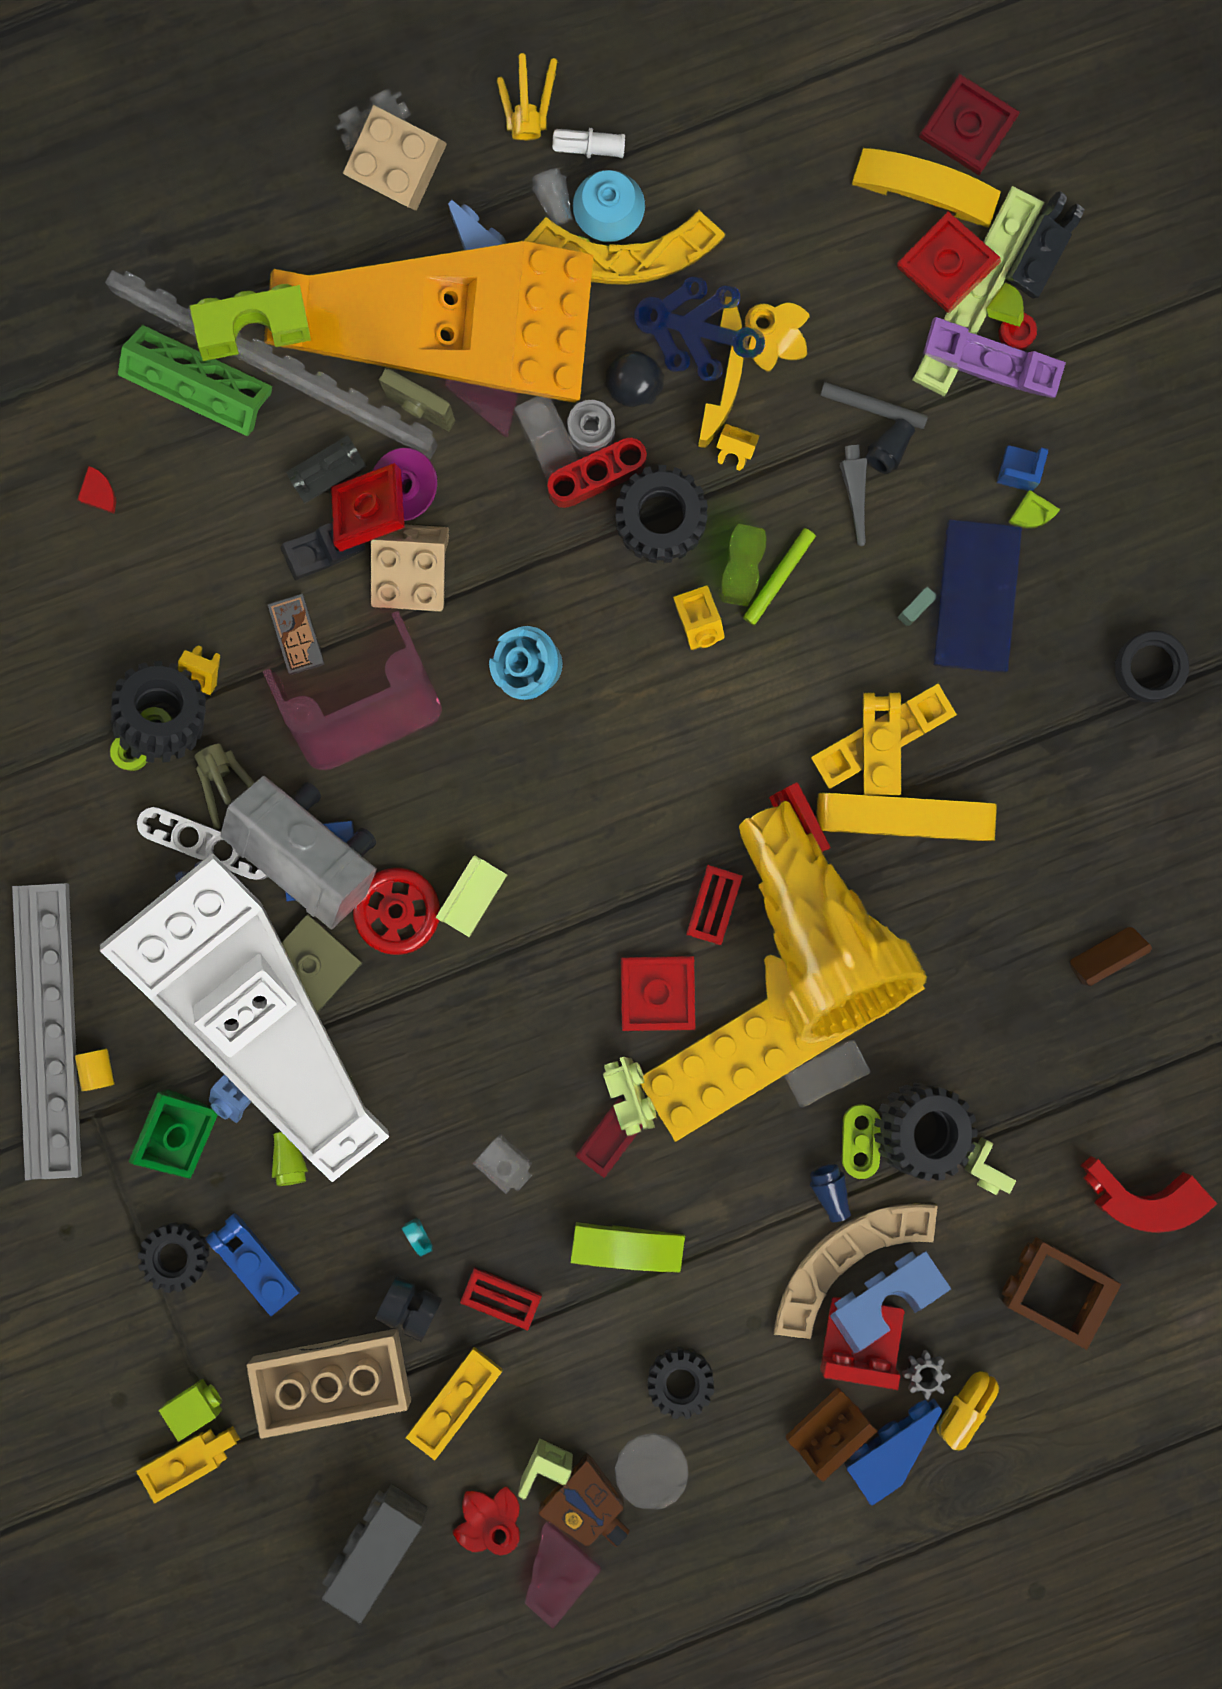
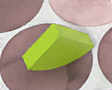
M1004 283L987 306V315L990 318L1020 327L1024 318L1022 296L1015 287Z
M1029 490L1008 523L1020 528L1039 527L1049 522L1060 509Z

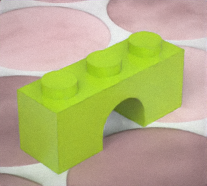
M281 284L274 286L270 291L260 293L243 291L236 294L233 298L223 300L206 298L199 301L198 304L190 306L197 344L203 361L239 354L237 335L244 326L251 323L265 325L272 333L275 347L311 340L300 285Z

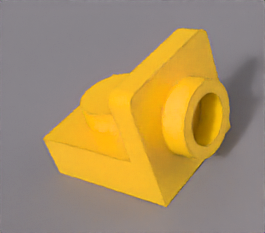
M708 585L673 597L691 650L700 647H710L717 641L725 638L721 618Z

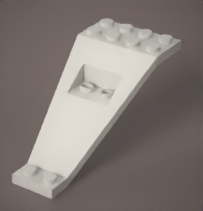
M213 853L100 944V951L332 1182L389 1138L388 1129L364 1107L262 903ZM256 996L265 997V1000L262 1002H255L253 999ZM230 1018L237 1020V1022L233 1025H228L225 1023V1021Z

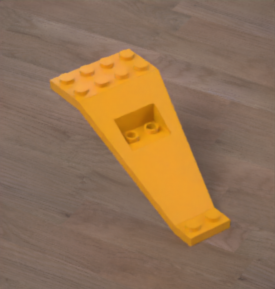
M520 241L310 276L273 269L270 277L269 291L274 286L281 284L300 285L311 336L310 341L280 347L576 403L580 400L594 255ZM444 294H449L453 297V305H448L445 302ZM265 327L264 344L275 346L271 331ZM441 330L449 332L450 341H445L441 338Z

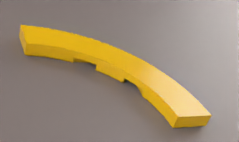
M698 210L677 229L657 240L644 244L606 246L591 243L586 239L569 233L547 217L541 221L525 241L594 255L591 282L633 284L660 279L683 270L709 253L726 234Z

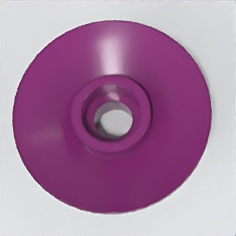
M399 448L385 454L377 462L373 471L393 463L401 469L404 521L420 516L431 505L437 491V474L432 462L423 453L411 448ZM412 481L411 490L406 493L405 486L408 482Z

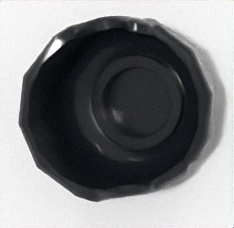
M631 351L617 356L606 371V387L611 397L624 406L636 407L652 404L663 390L664 374L659 364L642 352Z

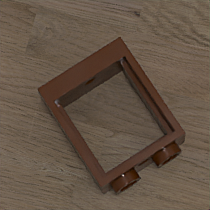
M1036 1237L1033 1243L1028 1242L1023 1248L1019 1257V1262L1022 1264L1016 1276L1010 1275L1002 1289V1295H1004L1002 1302L1011 1310L1087 1350L1122 1284ZM1046 1255L1095 1280L1071 1329L1021 1303Z

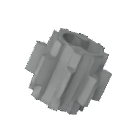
M923 1350L920 1358L915 1359L909 1356L911 1367L902 1371L905 1378L911 1379V1383L908 1386L909 1391L914 1393L922 1390L925 1399H929L931 1392L935 1390L943 1394L942 1381L950 1378V1374L947 1371L941 1370L944 1359L938 1356L936 1358L933 1357L931 1360L927 1350ZM925 1367H932L930 1370L933 1375L932 1379L927 1382H921L922 1377L919 1372Z

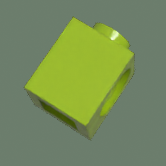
M202 1379L167 1401L158 1411L179 1442L215 1419L222 1411L220 1407L222 1400L214 1386L211 1384L207 1386Z

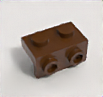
M836 1388L795 1426L785 1438L800 1453L812 1472L824 1482L868 1441L877 1430L860 1408L840 1388Z

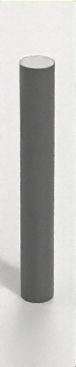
M824 382L820 394L822 397L895 421L904 419L912 426L924 429L928 415Z

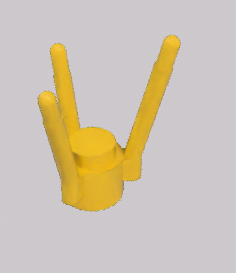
M524 53L519 54L520 105L515 106L514 113L504 79L502 77L497 79L506 115L507 131L512 132L514 139H538L541 137V130L547 129L546 116L557 66L555 58L550 60L539 112L536 111L535 105L528 104L526 55Z

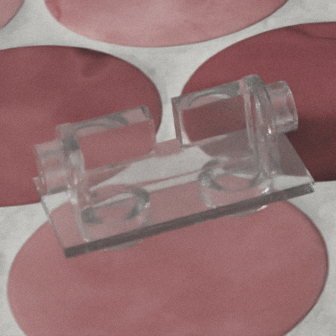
M389 88L369 98L372 105L362 111H359L358 107L354 106L338 115L341 122L334 125V128L336 130L344 128L346 134L340 137L347 150L355 147L373 105L406 121L405 118L410 116L404 102L397 104L395 100L402 95L401 92L396 91L391 94Z

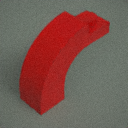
M1090 1156L1080 1165L1087 1173L1083 1178L1085 1182L1098 1195L1102 1191L1104 1192L1094 1204L1110 1217L1133 1229L1146 1232L1174 1231L1196 1222L1217 1205L1192 1175L1185 1172L1180 1174L1160 1192L1140 1196L1129 1193L1099 1159Z

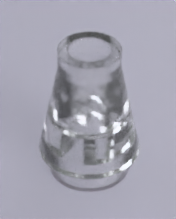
M550 169L532 178L534 183L532 190L551 221L559 226L573 220L566 176L561 175L560 169Z

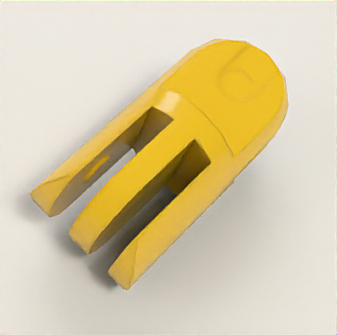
M976 1372L968 1379L959 1395H955L948 1409L936 1425L937 1433L952 1449L957 1451L965 1449L981 1423L986 1419L987 1416L985 1414L993 1404L999 1391L997 1380L992 1376L989 1377V1374L986 1372Z

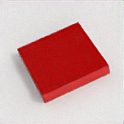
M947 212L897 262V268L950 314L1001 262L999 255L950 212Z
M395 463L331 487L334 545L340 552L405 528L401 469Z
M694 956L621 958L622 1031L695 1030Z

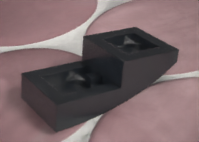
M333 522L318 527L316 532L285 542L280 547L294 580L340 563L366 549L364 543L340 552L334 545Z

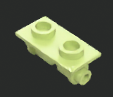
M621 1057V1067H619L618 1061L604 1065L606 1072L603 1073V1077L611 1098L621 1095L625 1096L626 1101L613 1106L621 1130H625L627 1136L641 1132L640 1124L645 1129L655 1128L652 1119L656 1118V1111L649 1097L645 1098L640 1085L644 1083V1076L640 1065L637 1062L633 1063L632 1058Z

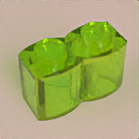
M738 524L735 527L727 549L728 564L720 584L722 602L746 607L751 603L759 583L758 566L766 548V533L763 528Z

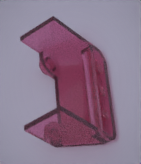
M399 611L392 613V616L406 648L392 654L386 662L385 672L391 687L325 717L318 703L310 697L298 696L289 700L278 674L270 668L263 671L286 725L312 767L321 771L334 769L428 727L440 718L442 713L441 701L405 620Z

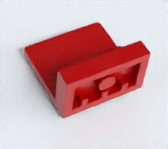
M832 1297L820 1365L823 1377L898 1390L900 1374L896 1369L904 1310L900 1307L882 1304L881 1314L890 1331L854 1354L830 1317L831 1314L838 1310L834 1303L841 1299V1297Z

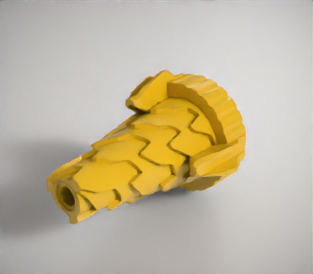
M784 801L778 807L763 810L751 818H746L739 825L744 845L763 881L758 886L765 898L766 912L775 931L774 939L781 958L769 955L764 959L767 997L770 1011L774 1018L788 1022L794 1035L802 1041L809 1043L824 1041L852 1032L881 1018L902 1005L922 988L921 986L926 981V975L909 943L906 940L901 941L881 923L867 914L858 895L853 890H848L845 882L840 878L831 863L828 864L813 834L806 835L790 802Z

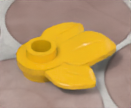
M784 303L775 308L769 304H758L748 311L745 318V328L751 336L749 352L755 363L763 370L770 372L775 366L778 357L786 360H798L806 357V342L798 328L805 324L809 314L802 307L794 303ZM759 318H766L770 325L765 329H761L757 326L756 321Z

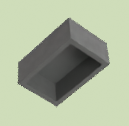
M392 1484L385 1494L379 1490L363 1518L366 1524L358 1522L349 1536L347 1544L343 1549L346 1556L339 1553L330 1566L328 1574L322 1583L327 1586L322 1599L361 1624L420 1531L428 1507Z

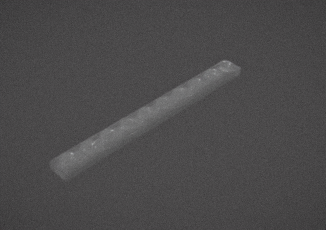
M113 270L111 271L105 283L114 294L196 336L190 310L191 305L186 309L176 304L177 298L165 290L157 288L156 292L147 289L144 287L145 282L130 272L126 271L124 275H121ZM239 331L237 335L239 354L233 356L405 446L423 453L428 458H432L438 446L435 438L431 437L433 432L417 422H414L412 426L399 420L401 415L393 409L382 405L379 410L368 404L369 398L351 388L347 393L335 387L337 382L326 374L317 372L316 376L303 370L305 365L297 359L285 355L284 359L272 354L273 348L256 338L249 342L239 337L241 334Z

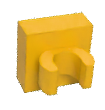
M725 424L716 447L721 449L718 455V463L723 464L726 455L733 453L739 459L736 469L740 471L744 467L746 460H751L759 435Z
M201 646L195 647L192 653L185 650L178 661V671L182 672L185 669L191 673V681L197 679L201 684V692L211 695L217 685L220 654L215 653L213 658L208 660L201 657L203 648Z

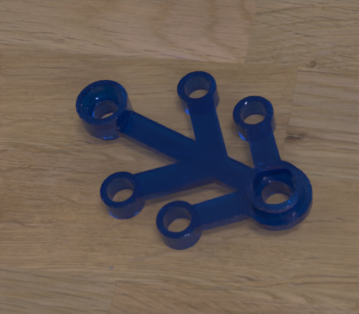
M700 277L687 278L682 287L662 300L658 297L643 299L635 310L636 324L643 332L654 334L666 357L665 364L673 372L686 370L690 364V357L686 351L677 349L668 328L680 331L698 365V375L705 381L719 379L723 369L718 360L711 359L700 337L731 345L735 353L743 358L757 357L764 350V335L756 328L746 327L735 331L703 322L723 308L731 309L738 305L740 293L733 286H721L713 297L684 316L671 312L688 299L699 300L706 295L707 284ZM696 281L699 285V291L696 295H693L691 285ZM727 290L732 294L731 302L728 304L723 300V295ZM653 309L658 313V318L655 322H652L650 319V313ZM751 336L756 339V346L752 350L747 345V341ZM676 354H679L682 359L679 367H676L673 361ZM709 363L714 366L712 376H708L706 373V366Z

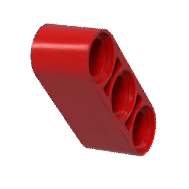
M635 438L622 439L556 470L548 479L547 487L550 500L558 507H572L630 480V477L635 473L639 475L646 465L647 453L645 446ZM627 450H633L639 454L640 460L635 465L630 466L624 464L620 460V456ZM599 465L604 467L607 471L606 477L600 481L590 479L587 472L592 466ZM560 481H569L574 485V490L569 496H559L554 491L556 484Z

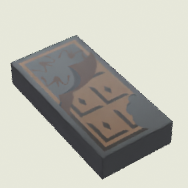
M300 594L268 604L288 673L293 675L325 665L304 595Z

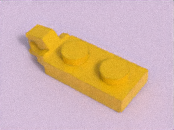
M234 1426L216 1436L211 1429L204 1433L201 1432L143 1465L136 1472L153 1502L157 1503L218 1468L221 1462L227 1459L224 1451L237 1444L236 1441L240 1440V1437Z

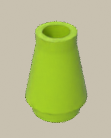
M282 1132L273 1134L272 1178H276V1185L286 1186L306 1182L305 1173L308 1172L301 1151Z

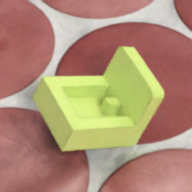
M981 1137L978 1143H972L976 1145L974 1152L968 1151L966 1155L969 1161L965 1170L980 1178L977 1185L997 1195L1001 1189L1010 1194L1016 1180L984 1163L993 1143Z

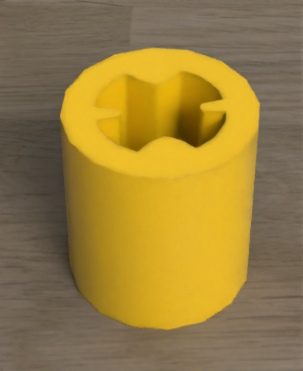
M108 1049L74 1055L81 1092L115 1085Z

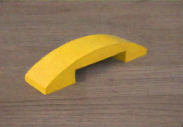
M863 148L852 185L886 195L887 191L956 212V218L987 228L990 227L1001 193L994 187L952 168L905 154Z
M726 296L718 337L719 342L732 344L721 405L706 403L698 447L706 448L724 425L737 395L742 373L744 355L743 330L738 308L733 297Z
M939 684L934 685L901 705V747L957 715ZM888 713L875 720V722H888ZM863 728L811 757L829 789L863 770Z

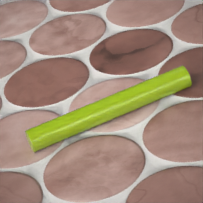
M806 528L802 530L743 616V619L755 626L816 537L813 532Z

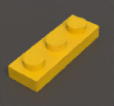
M473 1347L409 1431L406 1439L433 1460H436L502 1373L503 1369Z

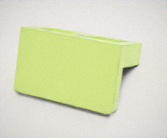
M474 855L437 914L436 919L447 923L470 937L506 879L507 874Z
M539 1439L521 1478L518 1496L526 1499L537 1473L565 1485L571 1473L573 1454Z

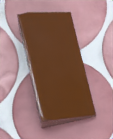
M1127 927L1074 957L1069 963L1082 985L1092 986L1150 953L1152 947L1134 928Z

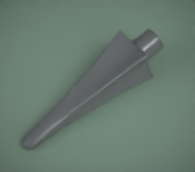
M859 445L845 446L846 460L839 464L852 509L857 544L864 546L866 543L864 507L867 458L860 459Z

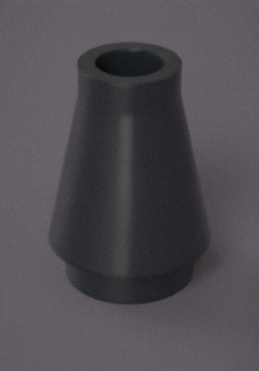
M898 419L892 427L868 446L866 458L870 466L883 474H889L891 470L897 469L909 441L915 433V428L908 421Z

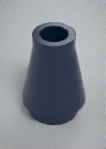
M836 1164L826 1165L814 1170L810 1174L812 1179L810 1186L827 1212L830 1222H840L849 1218L851 1213L848 1206L845 1173L840 1171Z

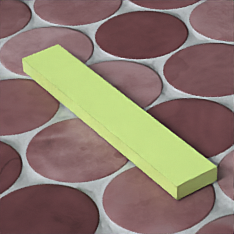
M1012 186L984 240V243L1000 256L1001 262L950 314H946L944 320L969 328L968 332L977 335L987 315L986 308L1000 290L1009 269L1044 204L1043 201ZM925 355L913 381L945 396L958 370Z

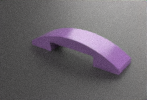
M937 317L933 318L923 354L947 366L1000 385L1050 398L1056 397L1066 362L1035 351L1025 352L968 332L969 328Z

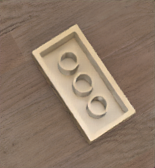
M398 1328L253 1356L247 1363L260 1439L406 1411L411 1403Z

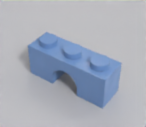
M913 1251L894 1263L898 1268L897 1271L888 1277L882 1271L864 1284L868 1288L866 1292L857 1298L853 1292H850L834 1303L838 1310L831 1314L830 1317L854 1354L890 1331L881 1314V1305L886 1296L897 1295L908 1302L914 1313L951 1290L926 1251L916 1257Z

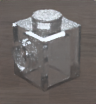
M499 1134L473 1163L505 1194L512 1187L518 1191L532 1176L527 1171L531 1167L532 1162L502 1134Z

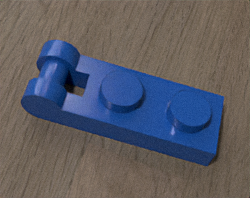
M234 1213L225 1220L226 1225L219 1231L213 1230L207 1235L206 1241L222 1257L266 1312L272 1316L301 1290L245 1222ZM237 1236L244 1244L234 1251L228 1242Z

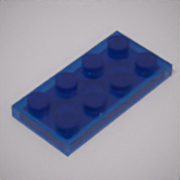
M958 520L948 521L934 666L1008 672L1022 527Z

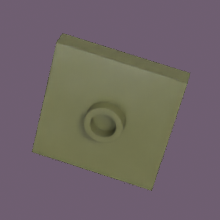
M390 369L384 370L379 381L387 398L400 404L403 410L414 417H423L448 432L451 430L455 423V418L448 401Z
M309 914L302 919L282 942L317 1014L363 963Z

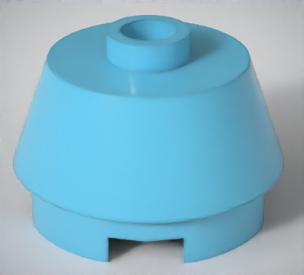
M614 170L599 171L588 176L577 188L573 199V213L577 224L587 235L601 242H617L631 235L640 225L645 212V200L639 185L628 175Z
M522 626L510 630L499 637L497 641L500 642L495 650L494 659L490 658L489 667L494 682L505 693L516 699H533L543 694L558 681L562 672V657L559 649L545 632L535 627Z

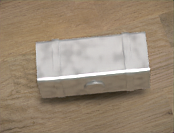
M262 776L229 805L220 837L230 844L237 854L249 860L304 906L311 916H316L332 930L368 893L376 868L362 856L375 846L376 840L367 829L359 828L347 842H344L312 816L308 810L320 801L321 795L318 789L311 783L305 782L293 795L288 796L267 777Z

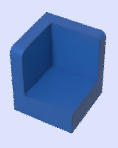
M1008 445L1004 453L997 483L1026 491H1033L1040 484L1049 449L1041 447L1036 453Z

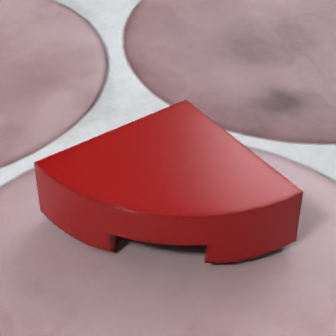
M89 466L77 500L80 503L114 514L116 510V497L110 482L101 472Z

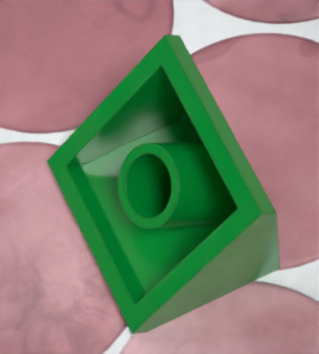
M170 1089L158 1092L129 1162L134 1165L191 1179L218 1115L210 1106Z

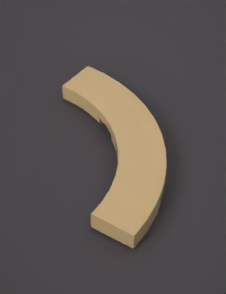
M913 1203L879 1208L862 1214L829 1233L808 1253L791 1277L777 1311L774 1335L811 1339L817 1312L834 1281L853 1264L865 1257V1255L882 1247L908 1242H933L938 1206L936 1204Z

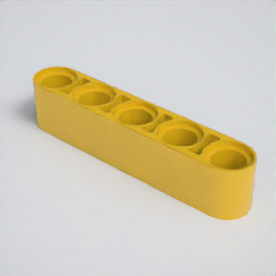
M818 793L817 821L822 831L995 841L997 804Z

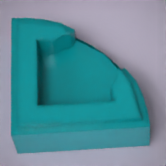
M415 1218L405 1223L402 1229L417 1254L422 1257L433 1251L434 1247L421 1221Z

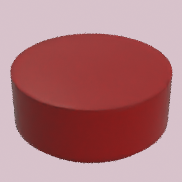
M1024 313L1020 327L1003 322L999 329L1001 343L1019 350L1027 349L1037 335V325L1034 319Z

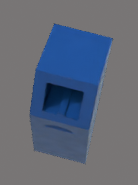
M935 1399L929 1402L922 1400L908 1410L909 1416L897 1423L893 1420L885 1424L878 1430L877 1434L879 1436L867 1444L865 1442L844 1462L846 1469L871 1506L903 1485L942 1412Z

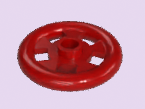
M388 868L375 873L366 897L353 909V918L358 933L369 946L385 954L403 955L418 950L431 939L439 923L436 916L440 911V904L433 886L422 875L405 868ZM394 882L408 884V895L392 893ZM375 891L384 895L378 910L368 905ZM423 899L426 914L425 916L415 917L413 901ZM394 904L400 905L403 909V913L399 918H393L390 915V908ZM377 918L389 928L383 936H380L371 926ZM412 924L416 933L407 939L401 940L397 930Z

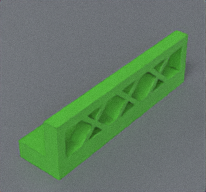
M144 325L122 346L118 369L119 376L245 436H249L253 431L258 409L271 395V385L216 359L203 361L199 351ZM145 340L158 346V349H148L140 344ZM183 358L190 361L191 364H180L173 359ZM215 373L223 377V380H214L207 377L206 374ZM238 389H249L257 393V395L252 398L239 392Z

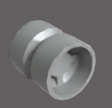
M584 400L576 404L570 411L567 420L569 441L573 449L580 455L588 456L613 444L615 439V420L611 409L603 402Z

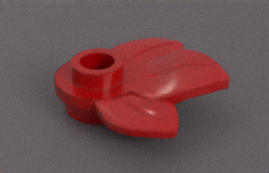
M508 1487L502 1488L495 1495L494 1499L478 1491L465 1492L462 1508L467 1522L453 1530V1535L457 1542L472 1552H480L486 1549L496 1555H507L513 1552L520 1541V1531L516 1524L520 1506L515 1494ZM498 1529L503 1530L506 1534L504 1543H499L495 1538Z

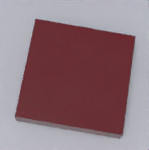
M959 74L920 133L919 138L980 176L1020 112Z

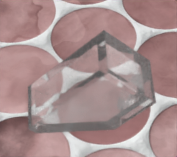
M537 396L514 407L516 418L547 480L556 470L578 460L564 424L551 398Z

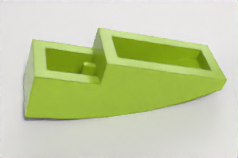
M576 1222L571 1263L640 1271L680 1272L685 1235L615 1225L608 1227Z

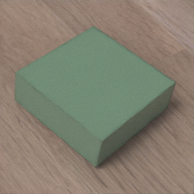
M926 587L897 618L905 626H910L936 599V594Z

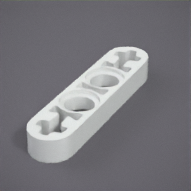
M147 808L141 812L137 821L138 831L143 837L203 861L213 853L214 845L218 841L224 840L220 837V831L160 808ZM157 814H159V821L172 827L173 820L178 821L172 830L171 842L166 840L170 835L168 832L155 830L153 834L150 833L151 826L146 824L148 818L155 819ZM186 827L195 828L199 835L197 844L190 848L184 847L179 839L181 831ZM234 848L231 857L221 861L231 872L246 878L261 880L268 877L259 869L253 874L251 872L252 866L242 861H239V868L234 867L233 865L240 857Z

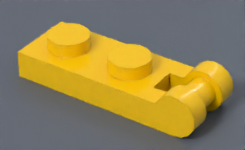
M900 692L889 693V696H875V693H863V795H901ZM875 711H888V722H875Z

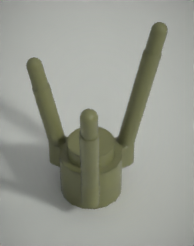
M214 744L199 751L194 757L199 765L196 771L202 782L213 827L215 830H219L221 825L210 781H215L219 793L227 805L231 804L232 801L222 778L230 773L228 766H231L248 788L255 782L237 762L232 751L224 752L221 744Z

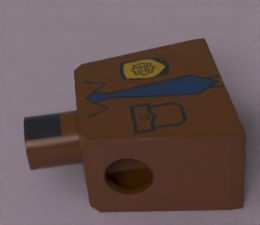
M588 1453L571 1469L566 1484L558 1483L539 1505L538 1514L585 1546H590L602 1534L614 1547H617L630 1532L617 1518L624 1508L623 1498Z

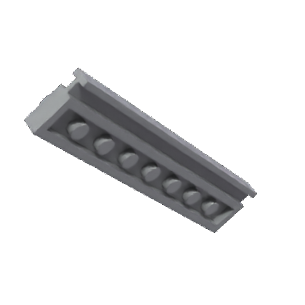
M69 884L12 886L25 1180L77 1178L82 1176L78 1079L74 1056L76 1055Z

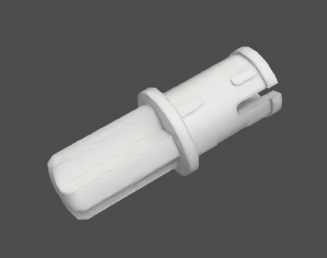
M589 128L588 132L556 129L553 133L552 146L553 150L559 152L587 154V158H591V154L623 158L625 134L593 132V128Z

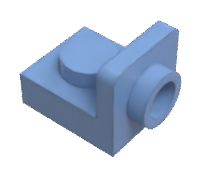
M225 1074L211 1088L209 1102L213 1111L221 1118H230L237 1123L242 1118L243 1111L251 1101Z

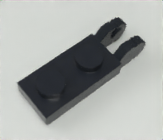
M1061 191L1056 192L1050 198L1042 214L1036 218L1005 277L1007 281L1031 298H1038L1072 236L1070 232L1078 225L1084 213V209L1080 205L1075 204L1067 210L1060 224L1053 221L1061 213L1067 201L1066 195Z

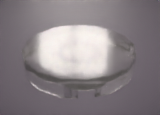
M653 1433L634 1438L621 1450L615 1466L617 1486L623 1497L635 1507L642 1509L654 1508V1510L664 1509L676 1502L686 1488L688 1478L687 1459L680 1446L666 1436Z

